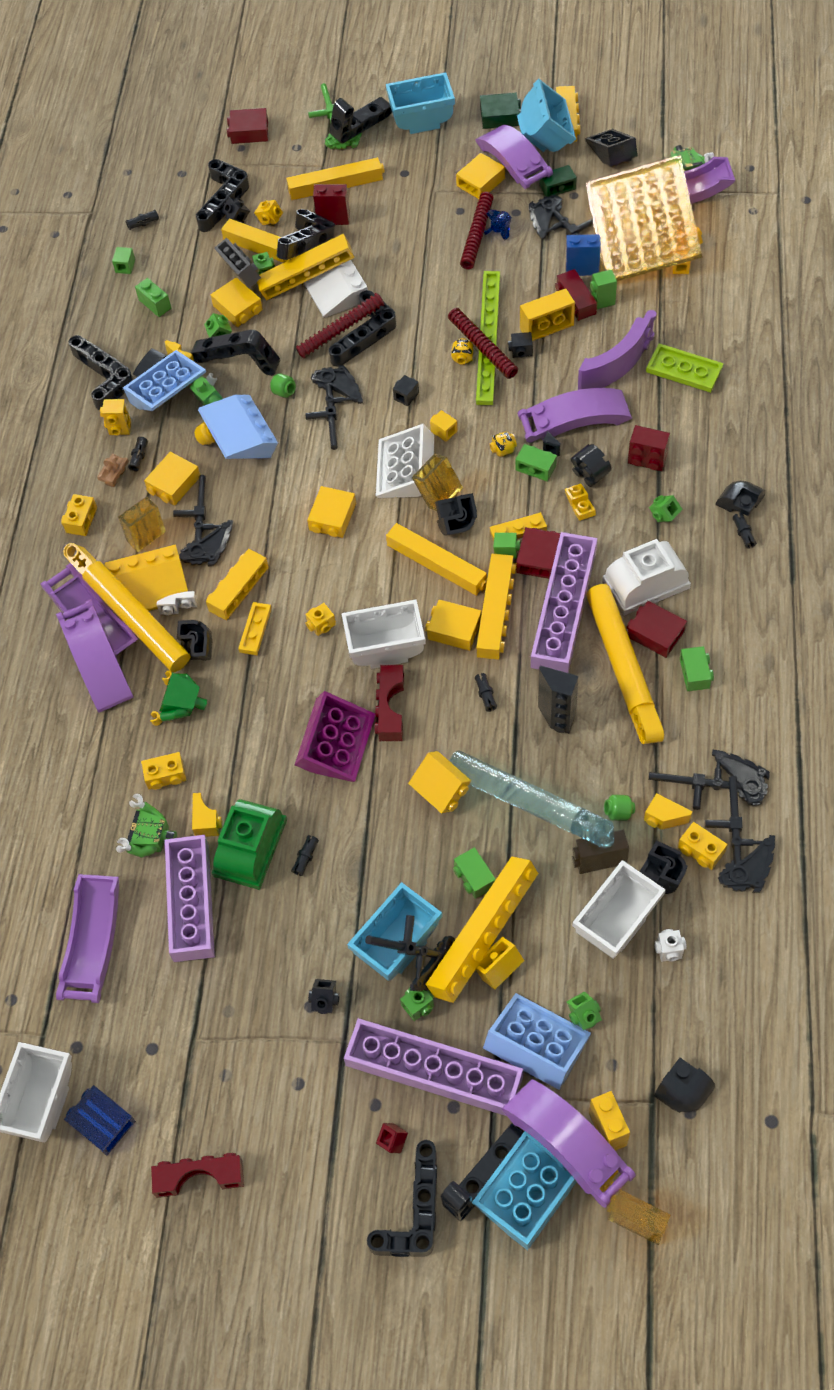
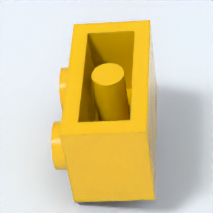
M104 400L103 407H100V416L104 418V427L107 428L109 435H130L131 418L125 400Z
M73 494L71 501L67 504V511L61 519V524L66 533L81 536L87 535L97 510L94 497Z
M180 752L141 761L144 780L148 790H157L163 786L178 785L183 781H187Z
M693 822L679 839L678 848L684 855L696 859L702 867H708L712 870L725 854L728 844Z
M501 937L487 951L477 966L476 971L485 983L496 989L524 962V959L514 944Z

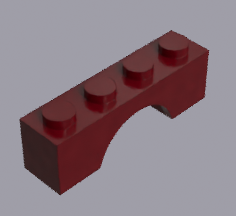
M380 665V672H377L376 676L380 689H376V700H379V706H375V716L378 717V723H375V734H378L379 742L403 741L402 715L392 711L389 707V702L394 695L404 691L403 665Z
M226 1153L223 1157L219 1158L203 1156L201 1160L196 1161L186 1158L179 1160V1163L172 1164L169 1161H162L157 1163V1166H151L152 1194L156 1198L179 1195L183 1184L196 1175L213 1177L217 1180L222 1190L244 1187L243 1160L236 1153Z

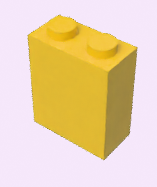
M480 153L456 174V185L479 199L482 192H491L505 179V166Z
M234 278L210 294L213 306L236 327L246 323L263 310L261 298L238 278Z
M169 452L144 482L149 494L156 495L165 503L175 506L197 482L200 473L198 466Z
M321 486L307 519L309 530L314 533H323L332 537L343 538L356 506L355 493Z
M438 600L437 605L432 608V618L430 621H427L425 626L427 639L470 651L480 626L481 610Z
M435 751L427 753L408 784L442 814L452 812L457 808L459 799L469 790L468 786L472 780L440 752Z
M612 1091L592 1098L589 1115L595 1128L615 1151L626 1147L630 1131Z

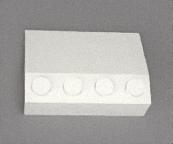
M351 260L303 283L323 318L360 304L359 294L362 291L368 290L367 285Z
M424 424L379 439L376 482L377 498L419 497L432 492L434 434Z

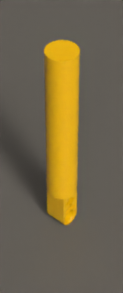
M69 543L64 547V556L82 574L83 580L170 672L175 673L188 663L190 654L102 562L97 561L84 547L77 544Z
M607 584L593 586L586 592V597L639 740L642 744L662 742L664 740V730L611 588Z

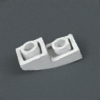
M195 591L173 594L157 601L159 613L172 615L178 614L179 608L197 607Z

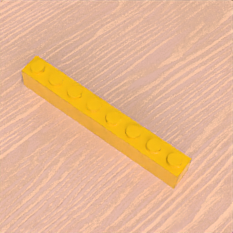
M511 856L425 984L435 998L454 1003L539 874L531 860Z

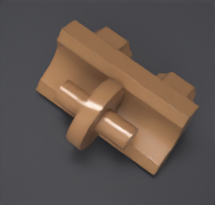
M112 453L110 458L104 460V467L97 476L98 480L105 482L110 487H115L118 477L126 470L125 466L129 462L128 458H121Z

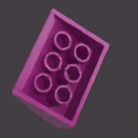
M326 691L322 692L315 700L294 765L311 773L355 782L375 713Z

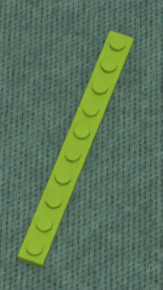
M484 271L480 330L492 343L497 345L500 271ZM479 350L476 405H493L495 366Z

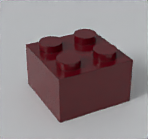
M635 425L629 443L628 464L662 471L668 454L670 433Z

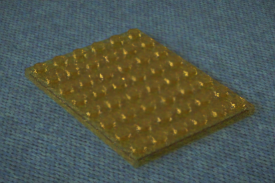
M681 155L586 183L595 234H600L601 271L612 269L616 280L620 281L703 258Z

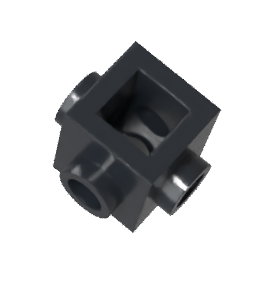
M229 197L221 210L226 215L225 218L227 220L232 219L244 223L250 213V210L240 198L234 199Z
M315 979L312 990H309L308 995L311 1011L320 1014L333 1012L335 1005L338 1006L339 993H336V981Z

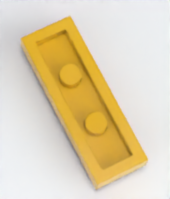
M540 512L491 526L490 533L493 541L495 533H517V539L523 537L525 527L547 531V525Z
M253 602L238 648L239 653L258 655L272 610L271 605Z

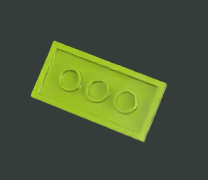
M659 343L646 367V372L711 393L724 363Z

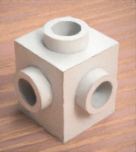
M666 929L659 933L658 939L655 941V950L657 954H660L661 962L682 959L683 952L686 949V941L684 937H681L680 931Z

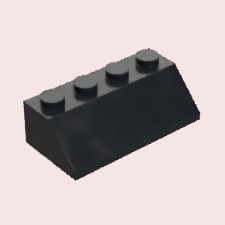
M540 665L538 708L551 729L558 733L569 734L576 716L579 676Z

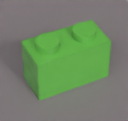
M612 269L592 274L590 288L591 294L597 302V309L615 305L617 280Z
M149 278L135 286L138 300L158 317L172 309L168 294Z
M524 444L515 459V470L548 482L556 468L557 455Z
M704 646L681 649L679 659L687 692L710 689L711 681H714V674L712 669L709 670L710 657L708 653H705Z
M474 847L454 858L453 871L458 878L461 877L464 881L463 886L468 894L472 893L475 899L487 893L496 879L476 848Z

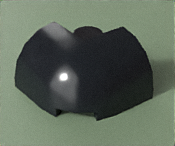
M735 481L725 488L715 505L729 512L736 510L749 516L754 507L757 508L764 498L766 490L747 481Z
M473 493L435 502L439 518L437 523L443 535L462 533L474 525L477 518V509Z
M178 621L177 639L181 640V646L190 654V660H211L213 643L211 630L201 621Z
M656 840L640 873L664 888L665 894H671L679 887L686 874L688 865H686L685 860L682 858L681 852Z
M679 1057L661 1081L654 1097L679 1113L697 1111L714 1090L715 1083L702 1069H696Z

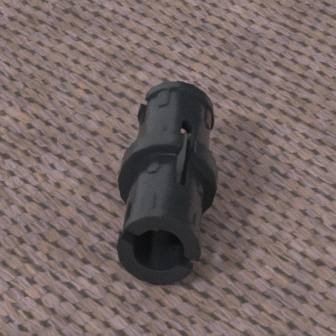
M153 210L145 214H138L137 217L125 222L127 228L131 230L139 226L144 227L147 223L159 220L157 211Z
M138 437L135 448L131 451L132 457L128 465L131 471H139L141 461L145 457L144 451L148 443L145 437Z
M739 513L740 517H738V514H735L732 519L737 526L738 535L741 536L747 549H750L749 544L753 548L757 543L751 533V526L747 524L743 513Z
M481 673L482 681L479 674H477L474 679L479 688V697L482 698L487 712H491L490 704L494 711L497 709V704L493 697V688L489 686L485 673Z
M307 835L302 849L297 853L298 857L291 869L292 873L303 876L309 861L313 859L312 854L319 842L318 838Z

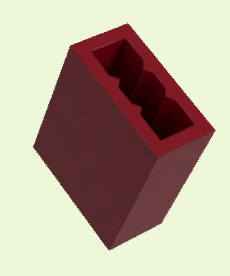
M266 108L230 110V117H227V125L229 127L227 128V137L231 139V144L268 141V115Z
M314 184L313 199L315 213L335 223V225H349L350 209L347 184Z
M525 527L516 562V573L550 579L561 533Z
M647 601L644 606L641 605L635 619H631L627 624L628 636L631 640L667 658L685 633L687 621Z

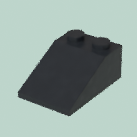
M615 129L585 138L587 144L602 163L609 165V167L618 166V163L632 161V158L638 157L636 138Z

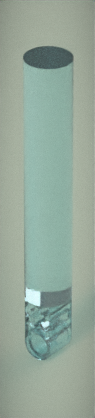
M460 750L451 756L449 761L472 780L469 785L600 847L605 848L613 845L614 825L611 821Z

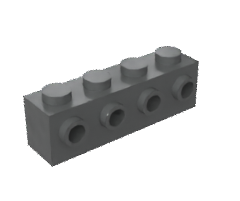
M225 238L214 248L248 288L255 285L261 278L257 273L259 271L257 266L252 263L236 243L232 244Z

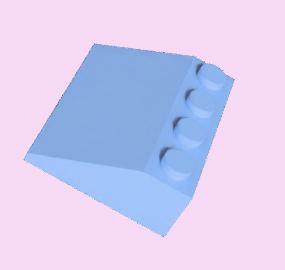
M175 350L124 386L123 389L129 402L137 409L153 411L206 373V370Z
M233 395L199 407L198 411L225 459L271 458L278 442L250 395Z
M515 993L488 1031L483 1049L516 1067L522 1068L523 1071L560 1090L591 1033Z

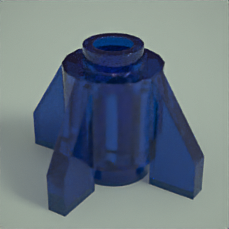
M489 210L486 214L491 220V226L484 234L487 235L493 230L496 233H500L504 241L509 238V227L512 217L506 211Z

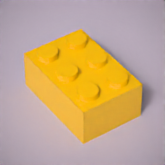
M567 289L556 291L550 295L520 305L521 332H531L532 341L574 326L575 301Z

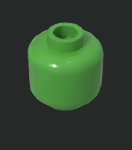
M276 374L270 382L271 391L277 396L288 398L295 392V381L288 375Z
M611 795L604 803L605 815L613 821H627L635 813V803L632 802L628 795Z

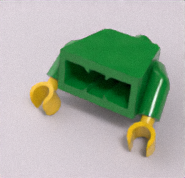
M166 671L165 675L167 678H162L167 687L159 710L161 713L153 711L151 716L156 719L150 720V722L154 726H158L162 721L190 716L194 707L205 710L208 700L198 697L200 687L188 674Z

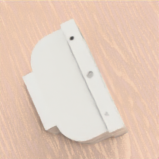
M657 539L623 552V557L614 561L602 577L603 583L610 586L615 602L623 616L637 611L647 601L656 603L690 589L691 584L688 580L689 574L669 542H659Z
M417 600L342 613L349 655L356 665H370L371 669L379 668L380 665L406 663L408 658L420 654L424 649L426 642Z
M622 860L576 917L572 926L576 929L577 934L614 959L620 951H623L644 924L646 917L665 894V889Z
M18 1042L0 1092L1 1133L44 1143L48 1140L52 1129H56L69 1091L67 1085L72 1068V1056L69 1053Z

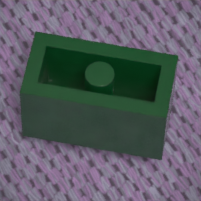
M570 165L552 170L553 175L540 179L539 186L547 197L553 194L557 196L576 190L577 177Z

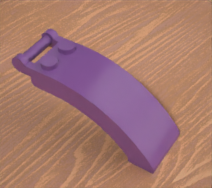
M502 125L475 139L481 150L494 155L509 171L516 183H520L524 189L529 188L531 184L546 176L550 177L553 175L551 167L546 164L530 141L511 126ZM541 170L540 173H538V174H536V175H534V176H532V177L526 179V177H528V176H530V175H532V174H534V173H536V172H538V171Z
M712 157L705 164L685 172L668 175L646 174L643 176V179H632L629 181V187L633 191L636 209H642L643 207L667 208L688 205L709 198L731 186L735 182V178L728 157ZM638 187L642 188L645 199L641 198Z
M654 310L647 311L644 318L637 317L627 335L615 347L599 356L584 359L578 373V390L608 386L623 377L634 367L644 349L647 350L650 341L654 339L653 326L656 319V312Z
M589 388L567 392L547 399L528 409H521L517 413L522 421L526 433L525 439L528 443L540 438L544 440L547 432L557 436L563 432L586 425L604 423L620 425L632 419L622 390L612 388ZM531 416H533L537 429L535 432H532L528 420Z
M71 563L66 565L64 570L47 582L43 581L40 584L62 613L85 604V601L91 599L115 656L138 640L131 629L109 609L97 593L83 580L82 574L78 573ZM69 574L73 576L72 579H70L68 582L60 586L58 589H56L55 591L52 590V586H54L59 581L67 577Z
M91 599L85 601V604L64 613L59 612L56 615L98 713L134 697Z
M78 874L74 887L71 929L59 972L60 982L56 992L57 1000L78 999L91 1000L92 1003L100 1002L101 990L114 941L119 895L118 877ZM67 987L88 988L93 990L92 992L70 991L66 989Z
M533 1079L530 1080L501 1108L515 1126L526 1131L554 1155L587 1194H591L602 1207L606 1208L611 1203L610 1199L627 1181H632L636 1176L635 1172L624 1163L607 1140L584 1116L568 1102ZM618 1170L621 1175L603 1193L599 1188Z

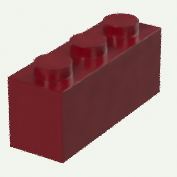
M573 269L557 275L556 291L567 289L575 301L574 315L577 320L580 321L596 315L597 302L576 270Z

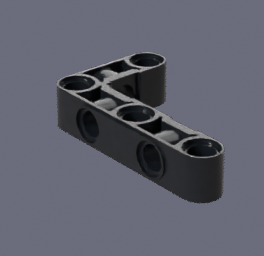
M379 97L354 112V108L343 98H339L333 105L330 135L341 144L347 142L392 114L390 103L383 97Z
M219 159L209 161L208 168L211 179L223 185L196 213L198 229L201 232L210 231L223 218L225 214L221 210L229 197L234 199L241 198L249 189L248 176L244 170Z
M305 209L297 210L295 228L299 231L278 239L276 256L279 259L288 260L333 239L335 223Z
M369 290L362 291L359 294L360 305L361 302H366V299H370V296H375L374 293ZM384 302L383 307L380 306L379 310L375 309V312L367 315L371 317L369 320L329 347L331 364L335 367H338L337 365H344L393 331L397 326L395 311Z
M246 330L200 339L194 343L191 350L193 359L197 363L248 354L255 361L259 369L269 376H273L276 373L280 363V357L262 334L256 330Z
M79 335L72 336L68 342L73 356L107 379L91 393L96 409L100 410V407H103L104 400L119 399L125 394L123 387L133 381L130 369Z
M511 1123L459 1185L452 1181L441 1194L443 1207L460 1222L475 1207L472 1201L504 1160L496 1156L497 1151L505 1150L507 1153L510 1152L524 1133L520 1127ZM470 1184H476L479 1189L476 1193H469L467 1187Z
M422 1140L416 1147L412 1207L413 1228L409 1232H394L391 1229L370 1232L367 1237V1245L374 1255L425 1257L433 1251L436 1226L437 1153L434 1143L430 1140ZM424 1148L432 1150V1154L428 1157H424L420 1153ZM422 1193H428L431 1198L428 1202H421L419 1196ZM375 1238H382L384 1243L381 1247L375 1248L372 1246V1241ZM419 1240H428L429 1246L426 1249H419L417 1247Z

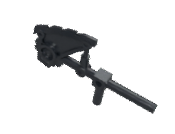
M555 194L543 197L537 203H533V201L529 203L531 222L533 221V227L535 230L537 229V234L541 239L546 238L548 232L559 228H565L566 235H580V231L593 226L595 222L593 219H590L578 226L575 224L571 225L568 222V218L560 214L562 198ZM554 216L559 222L552 225V227L549 228L551 220Z
M337 365V369H332V367L322 368V370H316L312 374V382L318 385L319 388L326 390L325 400L327 407H325L326 411L305 413L306 420L327 418L330 446L333 450L338 448L335 424L337 415L334 404L344 403V401L358 402V404L363 403L359 386L355 383L354 377L344 365ZM333 391H335V392H337V393H339V394H341V395H343V396H345V397H347V398H344V397H335V398H334V397H333Z
M199 475L197 506H194V510H173V517H194L196 520L194 523L195 540L192 543L186 544L187 547L180 550V559L184 563H191V565H202L203 562H208L207 565L209 567L214 566L221 557L220 555L224 552L226 544L230 539L233 520H228L221 525L203 524V520H206V509L204 506L206 476ZM204 530H214L213 532L202 538V532Z
M712 749V756L715 757L717 762L714 779H706L705 774L694 773L693 777L649 772L648 780L692 785V789H694V810L701 809V796L704 786L712 787L714 790H720L721 788L729 789V781L721 779L722 769H720V766L729 776L737 777L738 796L741 799L744 798V801L752 806L762 804L764 796L768 792L766 790L768 785L763 778L765 777L768 780L770 778L769 771L759 765L757 767L752 761L743 760L738 755H729L724 751Z
M730 776L731 817L729 820H705L704 826L705 828H729V832H732L733 860L731 863H727L724 866L725 869L719 873V883L723 887L732 888V891L736 892L738 890L743 892L746 891V888L752 887L754 889L752 893H760L766 882L764 879L769 875L771 869L769 866L773 862L774 853L772 852L775 848V835H769V838H765L763 841L742 839L740 837L743 826L742 817H739L737 777ZM759 845L743 860L741 859V846Z
M406 915L403 941L398 942L370 935L366 937V944L398 950L397 953L403 955L417 956L415 966L417 968L416 978L410 984V991L419 992L423 990L430 991L425 984L455 941L454 937L445 936L442 941L437 943V947L434 949H430L427 946H416V942H412L415 916ZM424 956L432 957L423 969Z

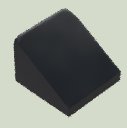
M547 432L543 440V451L560 456L561 443L551 433Z

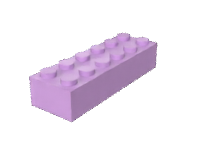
M205 835L166 839L165 861L169 954L173 962L213 958L215 954L208 841Z

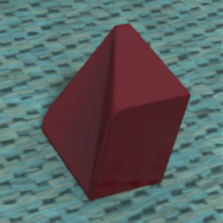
M383 1123L376 1144L389 1153L400 1154L408 1132L396 1124Z

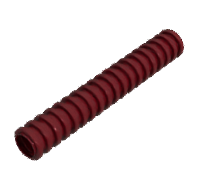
M482 192L477 203L460 260V265L464 269H472L477 258L494 200L493 195L489 192Z
M375 293V296H370V299H366V302H361V305L358 304L357 308L354 307L352 311L349 310L348 314L345 313L343 317L340 316L339 320L336 319L335 322H331L330 326H326L327 328H322V331L319 330L318 334H313V337L310 336L309 340L305 339V342H301L300 346L296 345L299 355L305 359L306 355L309 356L311 352L314 353L315 349L318 350L319 347H323L324 343L327 344V341H332V338H336V335H341V332L344 333L345 329L348 330L350 326H354V323L357 324L359 320L362 321L363 317L367 318V315H371V312L376 311L375 309L379 310L380 306H384L381 296Z
M454 308L449 312L448 319L507 379L513 378L518 373V367L459 308Z

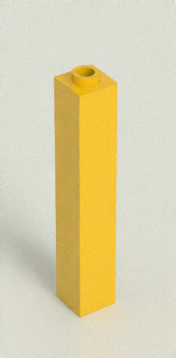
M377 157L287 177L286 180L292 201L313 196L314 184H347V188L383 180L382 173H385L383 163L380 164Z
M229 219L221 229L223 240L227 238L232 244L236 243L237 246L258 254L268 252L269 258L283 263L288 261L279 259L276 256L278 239L281 238L277 235Z
M396 523L386 534L387 546L477 596L480 591L486 588V572Z

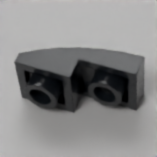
M153 348L150 349L136 367L133 375L139 377L167 356Z

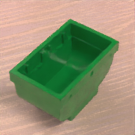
M238 799L235 805L231 806L217 840L218 847L214 857L212 876L260 890L286 825V815H283L279 809Z

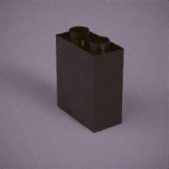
M624 829L576 839L575 847L572 848L574 855L572 856L574 868L578 867L579 874L616 867L622 860L627 863L629 845Z

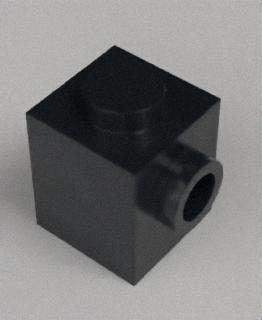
M531 332L511 334V341H508V351H512V358L533 356Z
M406 375L398 380L393 387L394 400L406 406H409L419 394V382Z

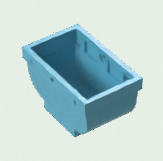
M446 72L386 84V92L396 125L400 129L409 130L410 134L440 129V123L446 122L453 115L455 97Z
M538 79L533 83L534 87L525 96L521 113L517 118L521 134L543 152L546 149L556 152L568 143H573L576 137L566 99L542 80Z
M402 882L347 944L348 948L358 958L388 981H391L398 973L401 974L416 956L397 953L398 950L366 944V937L370 935L398 942L403 941L406 915L415 916L412 942H416V946H425L427 939L442 918L441 911Z

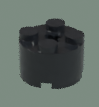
M594 444L586 445L570 459L574 465L572 470L578 477L582 476L589 487L595 485L611 472L612 467L609 460L605 462L603 459L605 454Z

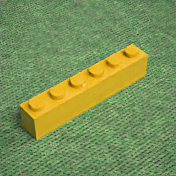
M343 233L260 274L261 278L257 281V284L267 301L355 257L350 243Z
M491 554L476 647L478 658L499 660L500 653H504L505 642L502 639L507 635L505 621H509L510 610H507V605H511L512 594H509L510 589L513 590L514 588L512 574H516V563H513L512 555Z

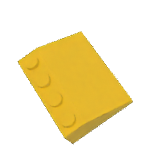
M176 544L105 563L109 571L148 611L158 609L157 601L167 596L188 592Z

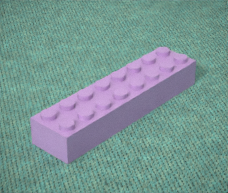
M563 532L560 534L532 649L531 668L539 669L541 665L569 673L596 555L597 538Z
M359 1018L344 1056L347 1067L504 1116L506 1114L501 1108L519 1092L523 1078L522 1068Z

